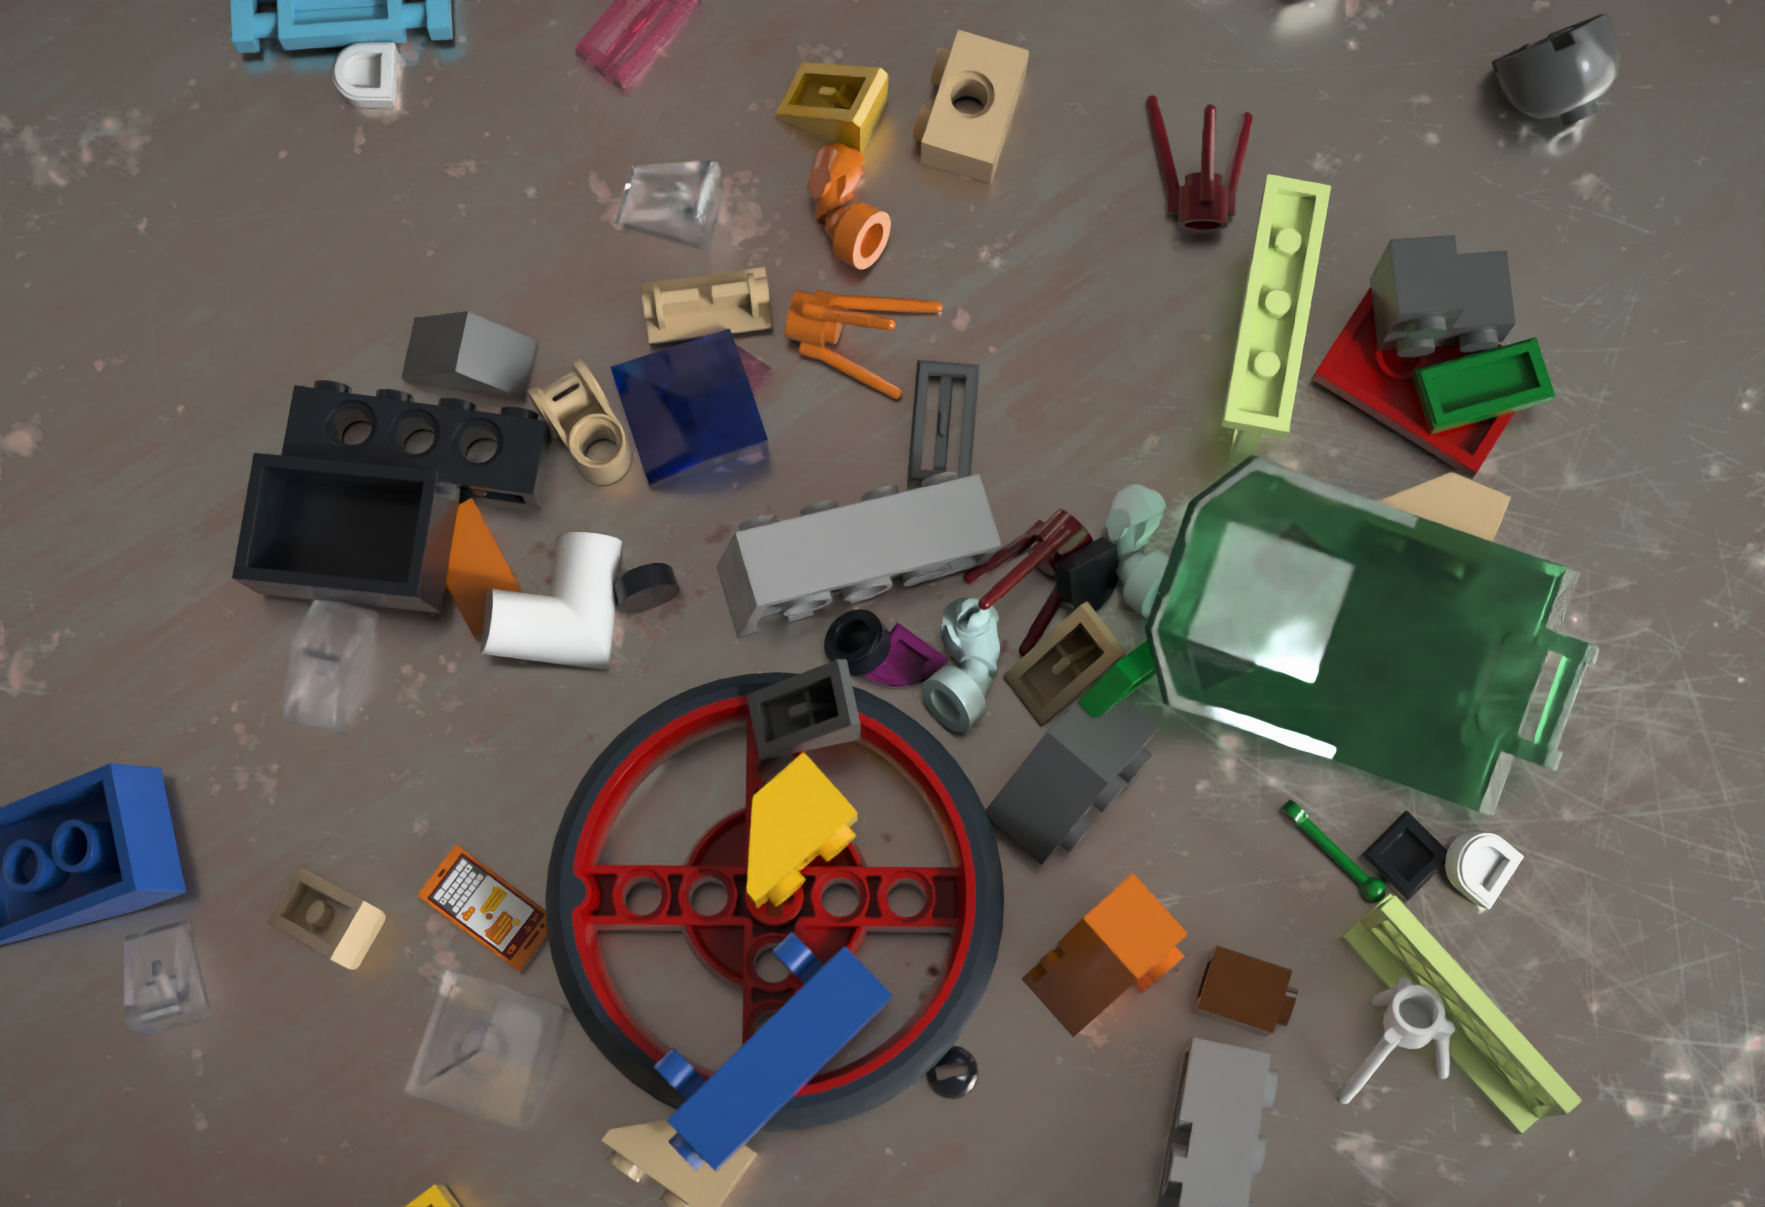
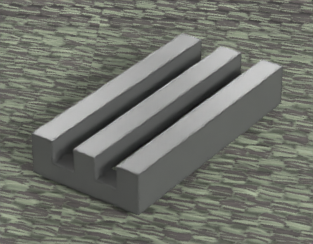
M917 360L907 475L908 487H919L923 480L946 472L953 377L966 378L957 474L959 478L971 476L980 365ZM928 376H941L933 470H921Z

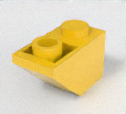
M804 752L753 796L746 892L748 898L757 909L768 899L775 906L780 905L806 881L800 873L806 865L819 854L828 862L856 837V834L850 827L858 820V812Z

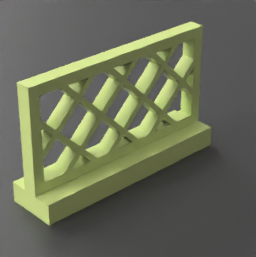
M1267 174L1265 179L1221 427L1234 429L1229 456L1230 462L1247 465L1263 434L1286 438L1289 433L1331 185Z
M1390 893L1339 938L1385 990L1394 987L1400 978L1406 977L1411 980L1412 985L1428 987L1438 994L1443 1001L1445 1009L1444 1018L1451 1020L1455 1025V1030L1450 1036V1061L1516 1134L1525 1132L1539 1118L1568 1114L1582 1101L1396 895L1392 896Z

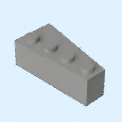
M956 471L944 472L921 482L922 488L899 493L897 486H885L865 493L861 496L862 502L839 507L836 500H827L805 507L800 511V517L778 522L776 515H763L740 524V531L734 533L716 566L737 638L759 632L758 620L775 613L783 612V615L788 617L789 622L814 615V610L830 604L833 601L832 596L842 594L844 600L851 601V604L875 597V595L890 589L893 586L891 579L901 576L904 586L909 587L988 563L1002 545L980 474L959 478Z
M1195 1037L1186 1041L1155 1207H1254V1202L1249 1201L1253 1174H1260L1266 1149V1136L1259 1135L1263 1108L1271 1110L1278 1083V1071L1269 1069L1271 1053Z

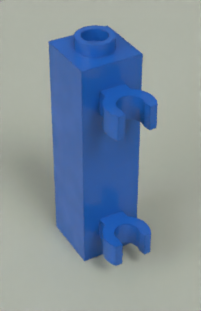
M791 932L772 952L804 986L707 1081L674 1047L654 1066L686 1100L666 1120L677 1131L668 1142L696 1171L706 1162L714 1171L718 1172L892 1000V994L845 946L824 966Z

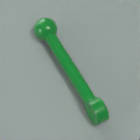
M1289 799L1280 808L1289 821L1299 826L1361 886L1362 896L1367 901L1379 902L1386 895L1384 882L1377 877H1369L1308 818L1305 811L1298 804Z

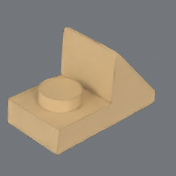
M300 867L268 924L345 968L356 970L383 926L386 915L382 910Z

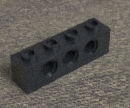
M329 380L314 381L313 388L294 385L281 455L439 470L461 489L459 496L461 498H472L540 509L552 435L547 422L538 420V413L520 407H502L500 414L476 411L475 404L456 398H440L438 405L414 402V396L393 389H378L376 396L351 393L352 388L350 386ZM358 420L372 423L371 432L363 442L355 445L342 442L343 431L350 423ZM427 429L435 433L434 441L426 451L418 454L404 451V442L413 431ZM480 438H490L498 443L495 454L489 460L476 463L466 459L467 448L473 441Z

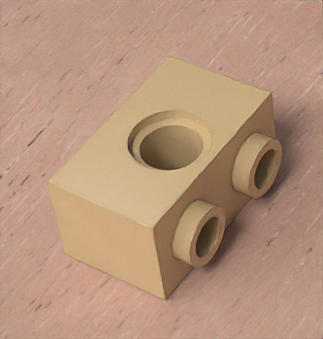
M957 30L952 49L941 47L936 58L931 83L939 85L934 104L931 106L923 103L916 120L912 139L921 141L920 163L991 184L1025 78L1029 50ZM970 96L978 99L984 105V108L975 114H963L956 110L952 104L961 97Z

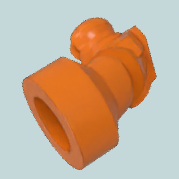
M832 142L826 144L816 153L807 189L811 190L812 197L815 200L817 223L820 225L825 224L824 231L833 241L835 257L858 269H866L878 259L887 243L891 226L890 217L886 212L865 202H858L849 207L853 200L852 191L860 177L865 173V168L861 167L865 163V159L857 149L847 147L842 143Z

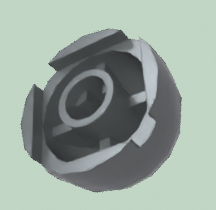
M1606 13L1548 34V37L1531 45L1528 43L1512 50L1491 63L1502 90L1510 103L1525 115L1537 119L1560 116L1563 126H1566L1599 112L1595 100L1613 88L1620 73L1621 53L1617 36Z

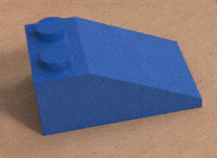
M109 763L0 807V945L134 912L186 892L161 768Z

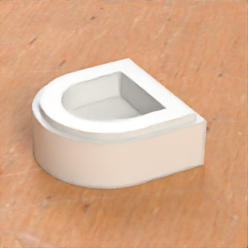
M395 42L355 43L346 47L338 54L333 63L332 77L340 96L347 103L359 108H396L398 50Z
M1469 830L1457 836L1451 843L1446 854L1445 869L1450 883L1475 905L1490 910L1524 856L1496 834L1481 830Z

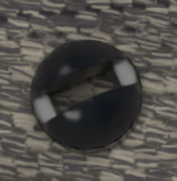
M952 1046L942 1059L926 1073V1079L933 1092L940 1097L958 1099L967 1095L974 1088L978 1079V1065L969 1051L959 1046ZM963 1063L968 1064L969 1075L953 1076L937 1081L935 1068Z

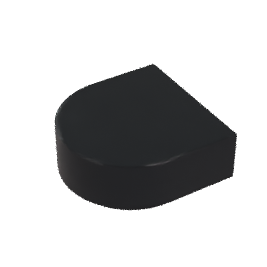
M1100 537L1055 563L1057 595L1064 604L1076 610L1080 605L1088 602L1094 611H1097L1109 600L1118 580L1116 574L1118 568L1117 545Z

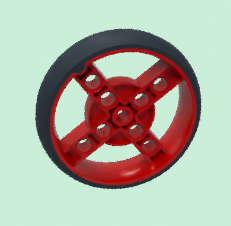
M782 672L739 675L718 679L691 688L657 705L616 736L596 758L582 778L565 809L554 839L548 866L545 896L546 927L551 956L560 986L573 1014L589 1039L618 1071L656 1100L676 1110L686 1100L654 1067L672 1048L662 1042L641 1022L617 989L603 955L598 930L682 931L690 950L701 965L724 984L743 992L742 1046L754 1035L756 1024L760 1018L767 1014L777 1013L804 986L791 972L787 978L775 983L763 980L756 973L755 966L759 955L766 949L777 947L791 932L824 966L844 946L855 956L867 932L951 933L941 970L931 990L917 1011L903 1027L885 1043L864 1057L841 1068L815 1075L759 1130L770 1132L804 1130L834 1124L861 1115L891 1100L916 1083L932 1069L959 1039L973 1018L987 990L997 961L1004 915L1003 872L997 841L987 812L974 786L953 756L921 724L891 703L854 686L852 687L861 725V739L854 741L868 747L887 760L919 792L931 810L942 833L951 867H867L861 851L852 840L828 862L819 854L800 871L806 881L792 894L794 895L792 905L782 904L783 914L769 915L764 903L757 909L748 898L746 892L753 796L767 782L761 779L758 774L759 765L763 759H759L746 695L798 675L796 673ZM747 726L746 807L727 814L709 827L692 847L684 865H600L602 852L617 817L635 790L652 772L681 750L708 736L733 728ZM807 750L787 754L786 756L794 761L803 752L807 755ZM647 881L659 886L662 897L656 910L646 915H637L628 910L626 898L629 890L634 885ZM715 882L727 890V903L715 915H701L692 908L691 899L693 892L703 883ZM845 883L855 888L860 900L854 912L847 916L839 917L825 910L821 902L822 896L826 889L833 884ZM898 884H913L923 893L925 905L916 915L910 917L899 916L889 907L887 896L891 889ZM684 1057L706 1081L716 1072V1070L704 1067Z

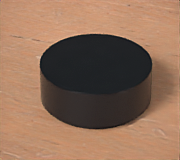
M651 563L631 569L619 576L613 584L619 610L625 613L641 612L660 606L674 598L680 590L673 568L665 563Z
M864 609L851 610L839 616L829 627L824 640V649L827 657L831 661L847 659L850 676H862L877 669L885 661L891 648V635L888 628L874 613Z

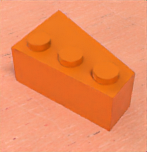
M1132 873L1087 913L1057 943L1058 946L1054 950H1050L1022 980L1074 1037L1133 984L1143 993L1184 957L1176 945L1188 933L1138 877Z

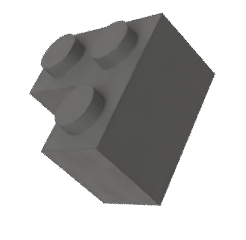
M1455 235L1390 239L1370 277L1378 351L1396 350L1397 355L1400 357H1419L1433 353L1435 347L1459 345L1461 352L1478 353L1498 347V342H1503L1516 324L1507 250L1457 254Z
M1126 698L1100 718L1095 717L1094 719L1077 701L1046 732L988 806L986 812L989 820L1040 864H1043L1059 846L1070 853L1094 825L1085 816L1092 806L1103 813L1123 788L1135 778L1151 759L1153 754L1145 749L1144 746L1160 727Z

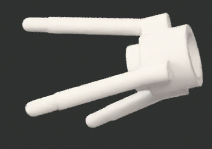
M1402 977L1394 987L1372 997L1371 1003L1374 1007L1379 1008L1389 1005L1383 1019L1385 1034L1338 1095V1100L1342 1104L1349 1103L1397 1045L1407 1049H1417L1428 1044L1431 1039H1434L1436 1074L1440 1079H1446L1449 1076L1450 1036L1455 1030V1025L1451 1020L1444 1018L1445 1009L1443 1001L1436 992L1425 986L1412 985L1410 979Z

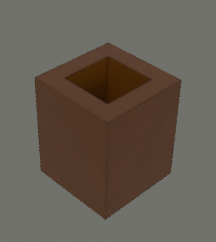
M1217 945L1210 950L1191 1013L1264 1037L1274 1033L1276 1024L1286 1027L1292 1015L1298 989L1288 986L1293 970Z

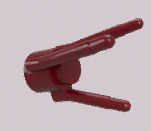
M1153 95L1148 96L1146 105L1150 117L1149 121L1167 190V214L1178 215V226L1185 230L1215 231L1226 228L1228 226V216L1236 215V191L1250 137L1253 115L1250 112H1245L1241 116L1225 183L1222 185V175L1215 173L1217 110L1213 104L1206 105L1202 129L1201 172L1187 174L1185 176V185L1180 186L1158 99Z
M1058 509L1045 523L1038 519L1023 535L998 550L988 563L975 566L966 572L963 580L967 584H972L1027 549L1028 556L978 601L979 608L987 610L1037 566L1045 573L1054 576L1056 574L1055 563L1093 542V538L1073 515L1065 510ZM1056 585L1019 647V653L1023 657L1035 647L1062 603L1057 595Z

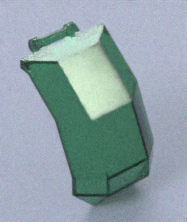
M1250 455L1189 501L1144 628L1163 704L1344 763L1490 816L1494 815L1514 756L1555 771L1557 770L1563 753L1558 751L1557 748L1588 664L1595 665L1601 648L1559 633L1581 572L1416 516L1291 470L1256 455ZM1551 651L1563 655L1533 740L1530 741L1519 736L1549 652Z

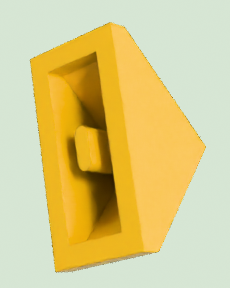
M802 62L775 115L782 121L826 142L842 143L847 147L857 149L862 154L888 105V74L880 67Z

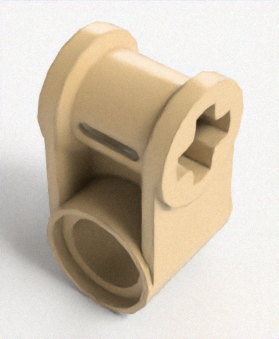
M580 358L572 363L573 370L542 389L533 386L526 391L542 420L547 422L554 438L559 439L579 473L587 481L596 485H610L618 482L627 474L631 466L632 453L623 428L610 409L602 389L587 365ZM609 439L616 443L613 454L604 460L595 461L585 457V452L593 441Z

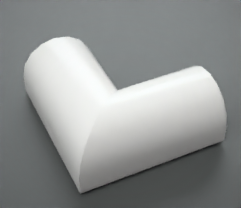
M567 532L560 534L556 537L550 596L488 589L480 654L607 670L610 662L616 604L613 584L619 574L622 541L618 538L598 533Z

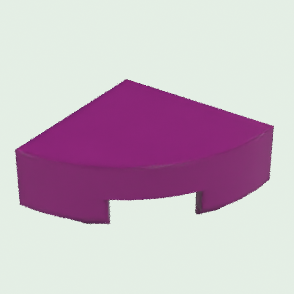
M897 622L890 631L891 648L885 661L874 671L860 677L881 687H913L924 683L941 667L947 665L949 659Z

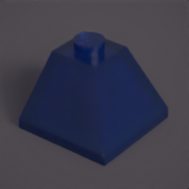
M730 328L610 367L649 487L769 449L768 438Z

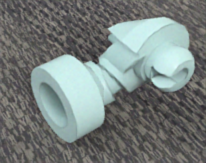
M1130 484L1120 490L1113 499L1104 528L1108 530L1110 541L1117 545L1118 568L1116 574L1123 585V602L1143 617L1150 618L1164 609L1174 597L1182 582L1184 568L1162 551L1144 554V547L1148 545L1150 535L1157 529L1160 520L1164 517L1163 511L1166 509V503L1162 495L1157 491L1148 489L1140 484Z
M973 597L957 599L950 603L943 611L940 637L946 646L947 652L957 661L958 667L945 665L922 685L923 699L933 716L948 729L959 733L968 730L985 715L987 709L985 695L994 682L991 677H995L998 674L996 661L999 659L1000 654L997 633L999 615L993 606L987 610L980 609L978 606L980 599Z

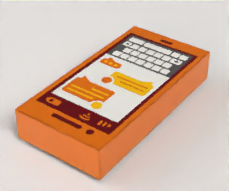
M458 844L454 845L416 895L520 974L525 971L548 940L546 910Z

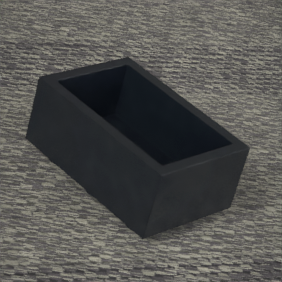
M254 453L232 578L262 595L441 613L461 489L439 470Z

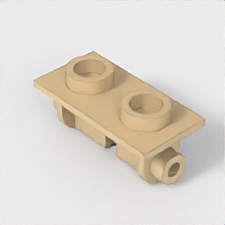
M765 267L641 283L649 345L773 328Z

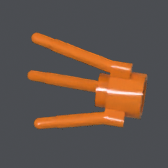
M797 289L792 297L787 314L785 338L801 342L799 355L819 359L874 390H878L897 400L903 395L899 387L824 347L825 342L836 344L843 324L887 331L893 330L896 326L895 321L891 318L845 309L939 313L943 306L941 302L933 300L840 295L818 289L815 293H810Z

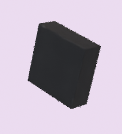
M1406 810L1358 858L1406 903L1445 864L1448 850Z

